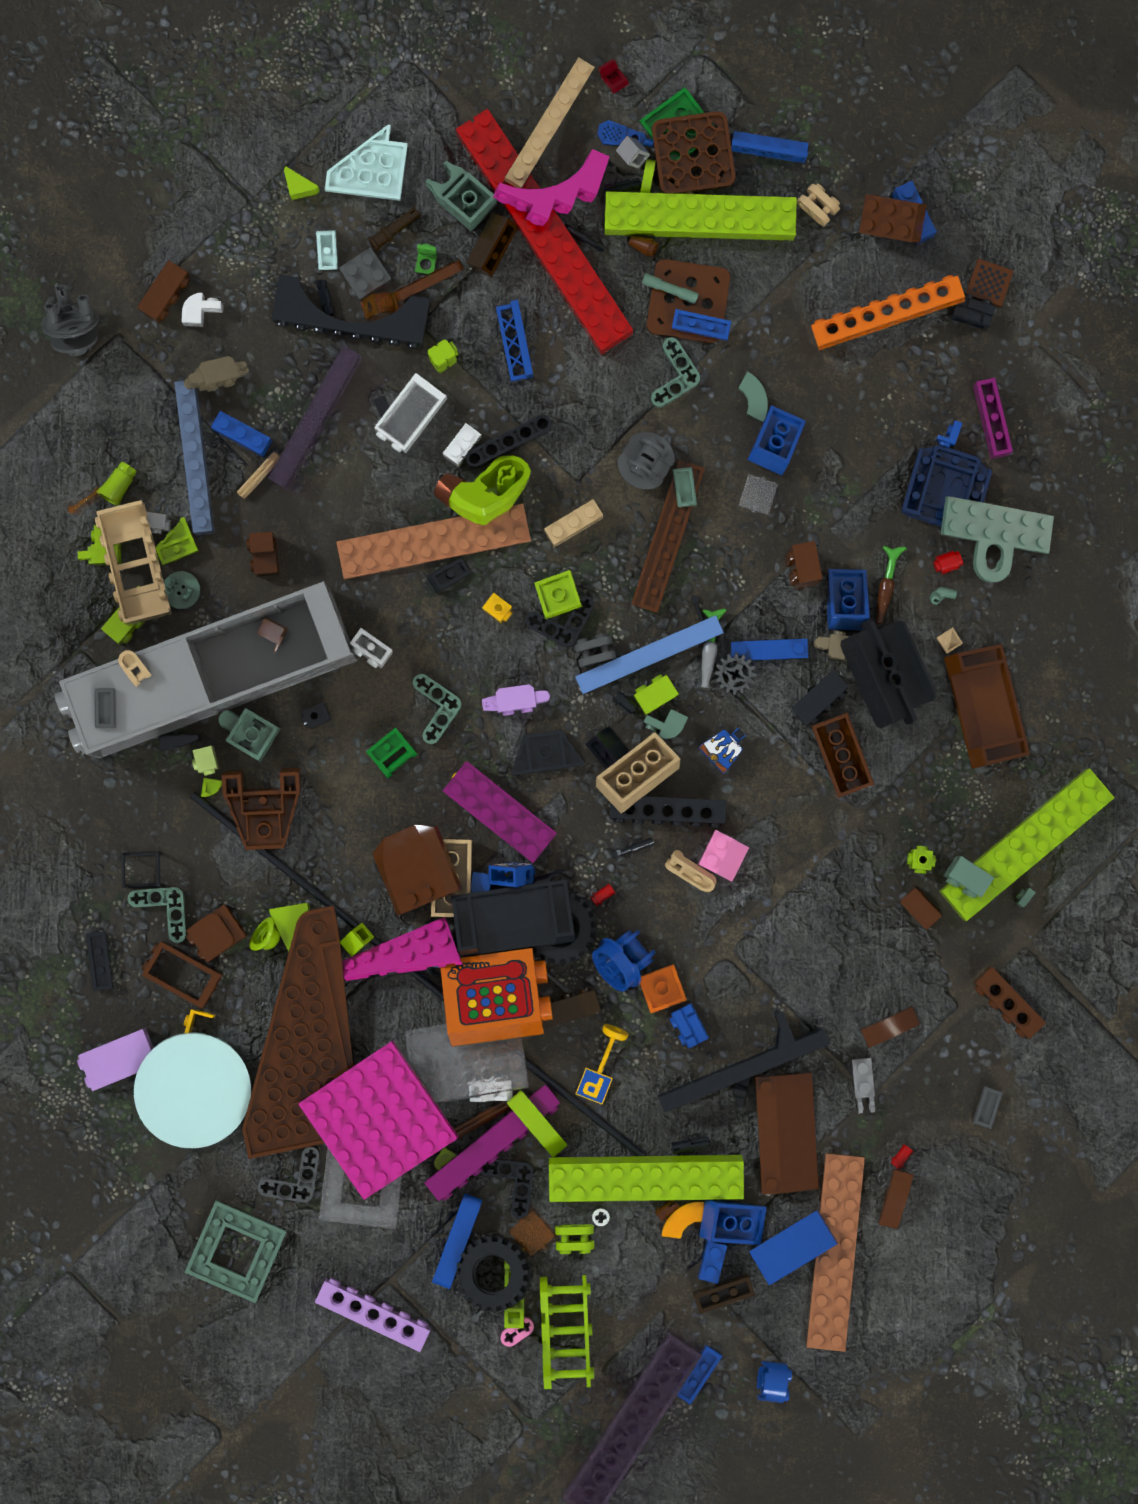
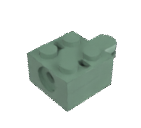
M247 708L244 709L241 716L232 711H224L219 716V724L230 731L226 742L260 762L281 730Z

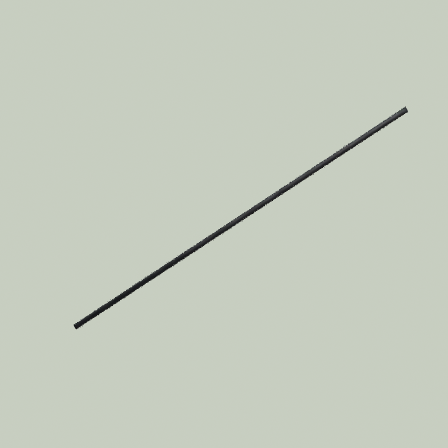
M193 792L190 796L193 801L240 837L236 824L196 792ZM267 849L256 850L324 906L334 905L336 915L354 929L359 925L357 921ZM375 936L370 941L374 946L383 943ZM419 971L408 972L444 1001L443 991ZM505 1040L494 1041L634 1155L642 1156L644 1154L641 1149Z

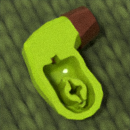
M513 455L500 456L474 482H467L450 473L445 474L439 479L434 495L460 516L471 522L486 525L513 506L526 487L531 470L528 463L522 458Z

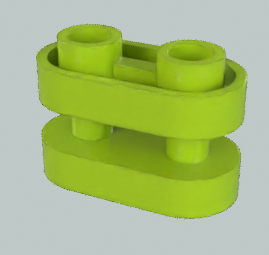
M572 1224L555 1226V1234L561 1235V1241H556V1250L560 1251V1254H571V1251L588 1254L594 1249V1240H588V1234H594V1225ZM569 1235H581V1240H569Z

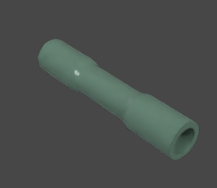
M645 273L642 284L665 291L693 304L696 303L699 295L697 292L678 287Z

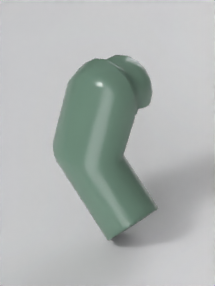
M939 587L931 593L929 599L934 605L939 604L945 597L956 599L957 590Z

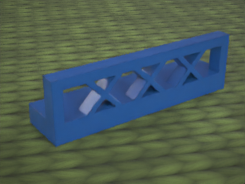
M734 131L731 148L732 152L805 163L809 143Z
M518 300L510 301L511 304L496 307L511 382L533 378ZM512 309L513 316L508 322L502 318L501 311ZM509 326L516 330L517 333L513 340L505 336ZM512 345L520 349V354L516 359L509 355ZM516 363L524 367L525 374L513 375L512 369Z

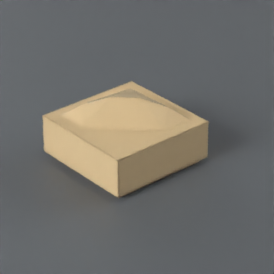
M953 627L936 638L946 654L963 644Z

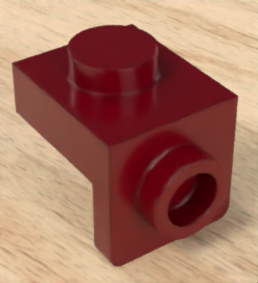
M614 59L598 68L602 81L613 94L629 85L628 79L620 71Z

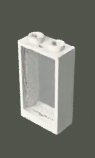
M415 373L374 427L375 431H377L376 435L383 441L389 440L392 443L391 447L399 453L401 451L407 453L447 400L446 395Z

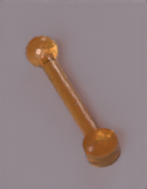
M96 487L94 492L76 505L69 506L68 512L71 514L75 513L79 506L97 494L96 491L100 487Z

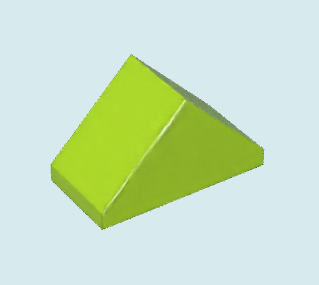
M284 168L292 200L319 193L320 190L316 184L290 168Z

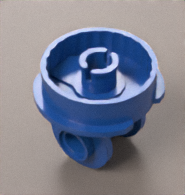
M629 930L617 939L616 942L609 938H604L599 942L598 948L592 953V959L599 974L610 986L618 991L623 992L629 987H637L641 983L640 971L654 961L651 957L656 951L653 949L648 953L636 938L641 933L639 930L634 933Z

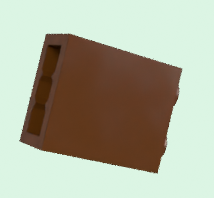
M227 904L222 905L186 930L188 933L186 938L191 945H196L199 950L197 954L201 960H206L207 962H211L248 936Z

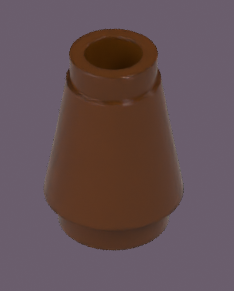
M632 235L629 246L647 257H653L657 251L658 242H655V239Z

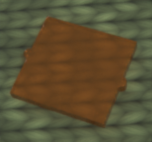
M533 1210L523 1219H519V1222L509 1230L530 1257L541 1248H545V1244L555 1236Z

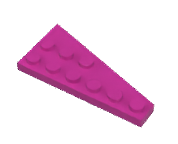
M446 917L342 961L343 977L346 981L368 978L370 975L375 974L384 976L389 972H397L398 974L426 970L432 966L441 968L446 967V964L453 963L455 965H462Z

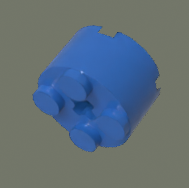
M762 1361L761 1363L764 1366L759 1367L757 1376V1389H760L761 1394H757L758 1400L777 1403L788 1401L790 1391L787 1387L788 1382H791L792 1370H788L786 1363Z

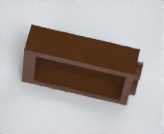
M160 941L159 944L156 943L151 951L153 955L150 961L146 960L141 970L144 971L142 976L204 1009L223 974L164 941ZM163 949L212 975L199 1000L150 973Z

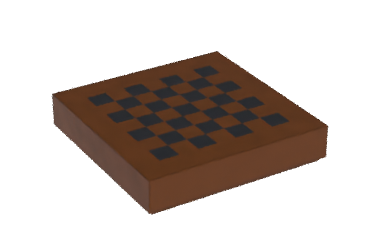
M978 258L966 293L973 295L974 299L980 301L981 299L991 301L992 305L1001 307L1014 270Z

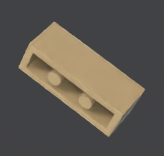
M594 499L544 528V532L555 548L603 519V514Z

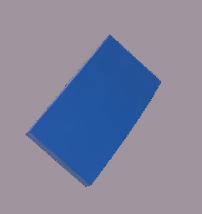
M817 1210L752 1249L749 1253L767 1283L771 1285L834 1247L838 1242Z

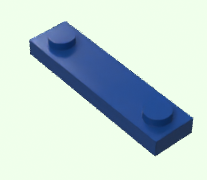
M807 639L731 642V657H734L735 652H737L738 657L745 654V660L750 658L751 661L808 658Z

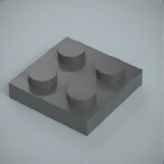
M371 247L339 267V270L360 301L392 281Z

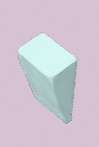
M336 230L316 231L319 270L338 269Z

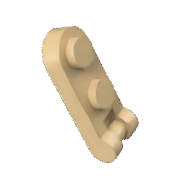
M675 850L671 858L665 863V867L669 871L704 892L712 891L717 883L713 874L684 857L683 853L679 850Z

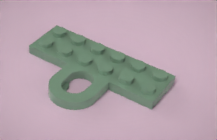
M947 496L945 498L940 535L976 541L973 559L975 573L983 581L993 583L1005 579L1010 573L1014 548L1049 554L1054 516ZM990 545H996L1001 551V557L996 562L994 569H990L987 566L986 552Z

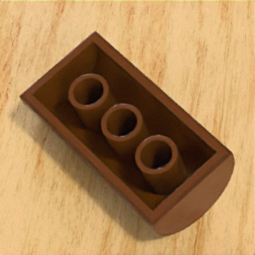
M848 713L811 726L838 798L875 785Z

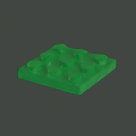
M684 87L639 120V123L653 140L652 126L656 120L701 114L704 111L686 87ZM688 130L685 135L688 139H694L696 132ZM695 148L690 149V150L688 151L689 156H690L692 153H694L697 149H695ZM672 151L669 154L671 160L676 161L680 158V154L677 151Z

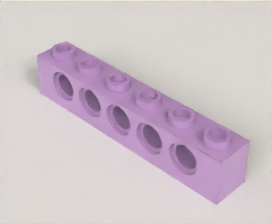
M326 1278L315 1303L421 1352L431 1330L427 1322L421 1319L416 1321L410 1318L411 1315L404 1311L399 1313L393 1310L394 1307L383 1302V1304L376 1302V1298L368 1294L363 1296L358 1293L357 1289L351 1286L346 1288L340 1285V1281L334 1278H330V1280ZM334 1293H342L344 1300L336 1301ZM352 1301H359L362 1307L358 1310L353 1309L351 1306ZM376 1309L379 1312V1316L372 1318L369 1315V1310ZM393 1317L396 1319L397 1324L389 1326L386 1319ZM407 1325L412 1326L414 1333L406 1334L404 1327Z

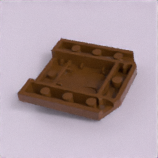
M413 825L384 838L373 852V857L397 916L462 889L438 826Z

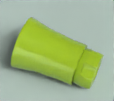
M121 462L96 493L109 503L119 506L137 471L125 462Z

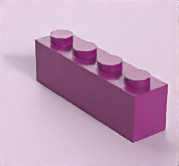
M990 378L977 381L973 385L990 459L1008 456L1013 450L996 379Z

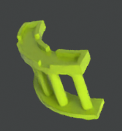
M582 1275L583 1285L552 1287V1285H548L547 1277H540L544 1389H552V1381H555V1379L586 1377L587 1387H591L590 1379H594V1367H590L589 1336H592V1324H588L587 1295H591L590 1283H586V1275ZM583 1293V1304L552 1305L548 1301V1297H552V1294ZM584 1312V1326L553 1327V1325L549 1324V1315H553V1313ZM585 1334V1349L554 1350V1348H550V1337H554V1335ZM586 1356V1369L559 1371L551 1369V1360H555V1358Z

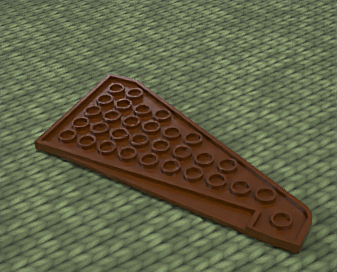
M334 905L305 911L297 920L242 1128L248 1159L325 1144L299 1106V1103L353 1067L339 928Z

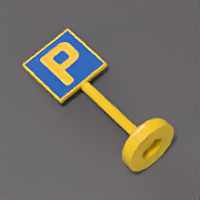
M604 1024L602 1028L603 1033L610 1037V1041L598 1071L585 1068L576 1091V1095L599 1104H603L613 1079L602 1074L614 1041H625L629 1036L625 1030L610 1024Z

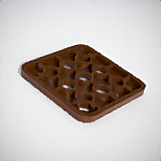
M715 111L659 119L654 122L652 136L659 184L663 193L682 194L729 187L734 183L735 168L728 121L724 113ZM688 130H693L696 132V137L688 139L685 133ZM715 146L718 152L716 155H710L707 152V148ZM690 149H697L699 155L696 158L690 157L688 154ZM672 151H677L680 154V158L676 161L671 160L669 154ZM698 167L702 173L700 176H693L691 169ZM723 171L725 174L720 178L719 174ZM670 178L675 181V185L669 181Z
M667 259L658 261L655 266V277L678 287L697 292L699 295L695 304L686 306L683 303V299L675 295V301L667 303L664 297L670 293L652 288L647 318L648 331L659 336L706 343L718 342L720 339L671 328L676 309L724 319L730 284L729 271L721 267ZM670 270L671 273L665 276L664 273ZM715 277L720 281L718 284L714 280ZM694 278L697 284L695 287L690 288L686 285V280ZM703 300H711L713 306L710 309L703 308Z

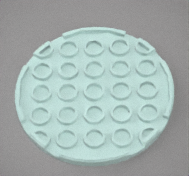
M183 1033L160 1042L143 1059L134 1083L135 1106L143 1124L160 1140L181 1148L206 1147L226 1138L242 1122L251 1097L250 1076L241 1056L225 1041L204 1033Z

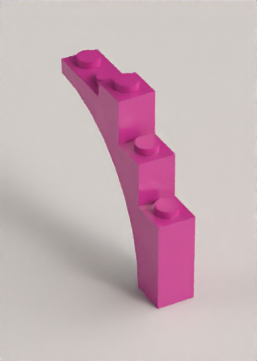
M592 149L582 168L570 179L556 186L544 189H522L499 183L493 198L503 204L514 206L519 211L528 212L527 220L535 225L544 226L549 219L552 208L558 213L568 215L576 197H579L582 201L592 203L598 193L610 156Z

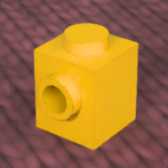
M495 593L491 595L482 607L486 613L499 623H502L503 620L506 622L513 614L511 612L512 606Z

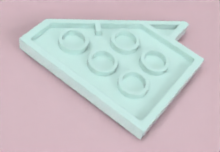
M391 125L385 126L327 171L325 191L401 201L408 144L389 141Z

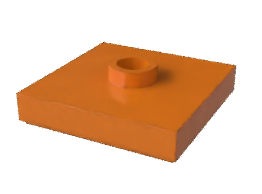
M674 964L641 976L640 985L650 1013L687 1001Z

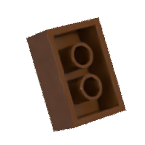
M866 194L859 233L920 243L927 204Z
M815 541L792 545L785 556L786 565L791 569L789 574L790 585H794L795 590L817 586L823 578Z

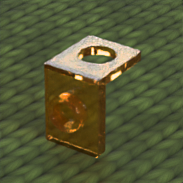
M394 292L374 293L361 301L365 319H369L377 313L396 312L398 310ZM368 302L372 305L371 312L367 309Z

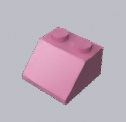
M715 830L698 865L732 882L749 847Z

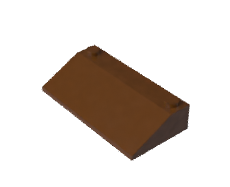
M998 644L944 657L972 769L1030 755L1003 645Z
M812 1073L754 1076L761 1171L759 1172L760 1192L762 1194H778L818 1189Z

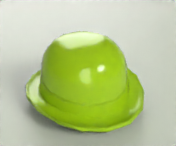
M272 917L264 919L252 933L249 940L251 950H270L278 944L281 935L274 925Z

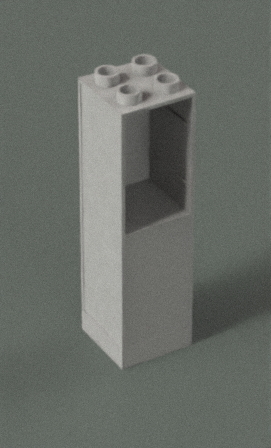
M323 581L135 652L152 674L148 679L144 678L140 681L141 684L137 687L125 674L117 659L59 681L62 691L55 694V700L63 716L68 714L70 718H73L76 728L68 730V734L75 751H82L83 754L102 758L357 662V658L351 651L350 639L333 594ZM265 617L288 628L276 653L273 652L276 643L257 634ZM137 667L132 672L134 675H137L141 671ZM115 688L116 728H95V689Z

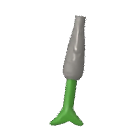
M726 609L714 612L703 610L708 618L716 615L718 621L727 611ZM715 637L707 640L703 645L702 688H709V681L717 655Z

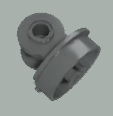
M640 432L631 436L622 455L619 456L617 464L621 476L628 484L638 489L646 490L657 488L663 483V479L667 475L670 466H673L675 462V457L670 444L663 437L652 432Z

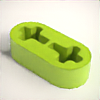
M646 159L640 193H650L656 160Z

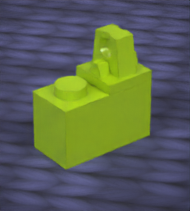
M94 525V530L91 531V539L95 544H91L88 547V551H78V560H88V564L95 566L106 565L104 554H107L106 549L102 547L99 538L102 535L101 528H97ZM121 543L113 545L118 565L122 564Z

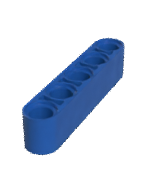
M464 1193L432 1283L450 1289L458 1269L457 1263L462 1258L460 1255L465 1250L482 1199Z

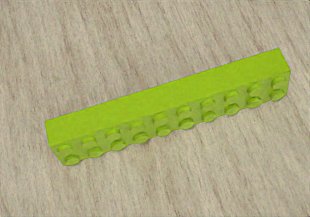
M606 192L604 235L794 241L796 235L797 197Z
M1090 768L1085 769L973 862L974 865L994 877L982 897L970 898L962 893L964 889L961 887L955 888L950 884L944 886L939 892L962 920L968 921L1112 801L1114 796Z
M742 1155L549 1158V1202L744 1199V1161Z

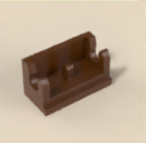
M916 885L900 901L926 930L942 916V912Z

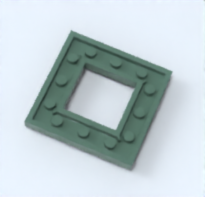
M216 1200L185 1273L256 1303L287 1230ZM226 1227L261 1242L246 1276L211 1261Z

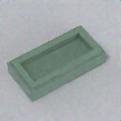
M692 467L673 469L678 508L697 506Z

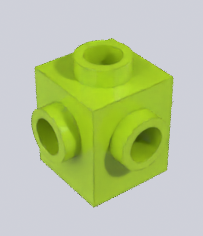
M917 846V849H911V853H908L907 864H910L909 869H915L914 873L926 874V870H931L932 867H935L936 856L933 855V851H928V847ZM921 856L925 857V863L923 864L919 861Z

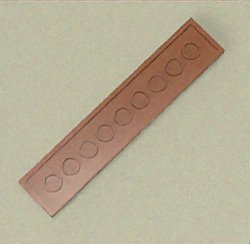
M524 504L512 506L508 511L497 516L486 525L471 522L460 516L341 540L336 543L345 580L531 542Z
M825 1153L820 1214L838 1244L815 1258L806 1342L807 1348L843 1352L846 1350L864 1157Z

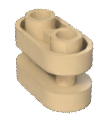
M811 184L807 189L809 196L801 195L797 200V204L818 224L825 226L830 221L827 215L829 213L835 215L840 210L838 206L840 203L833 196L829 197L820 184ZM814 201H816L819 205H821V206L823 207V209L821 210V209L814 203Z

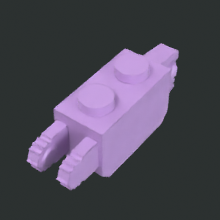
M529 684L500 688L495 696L482 699L484 711H498V713H503V716L514 715V711L521 710L522 713L533 712V708H537L536 704L548 702L550 695L548 691H534V688Z

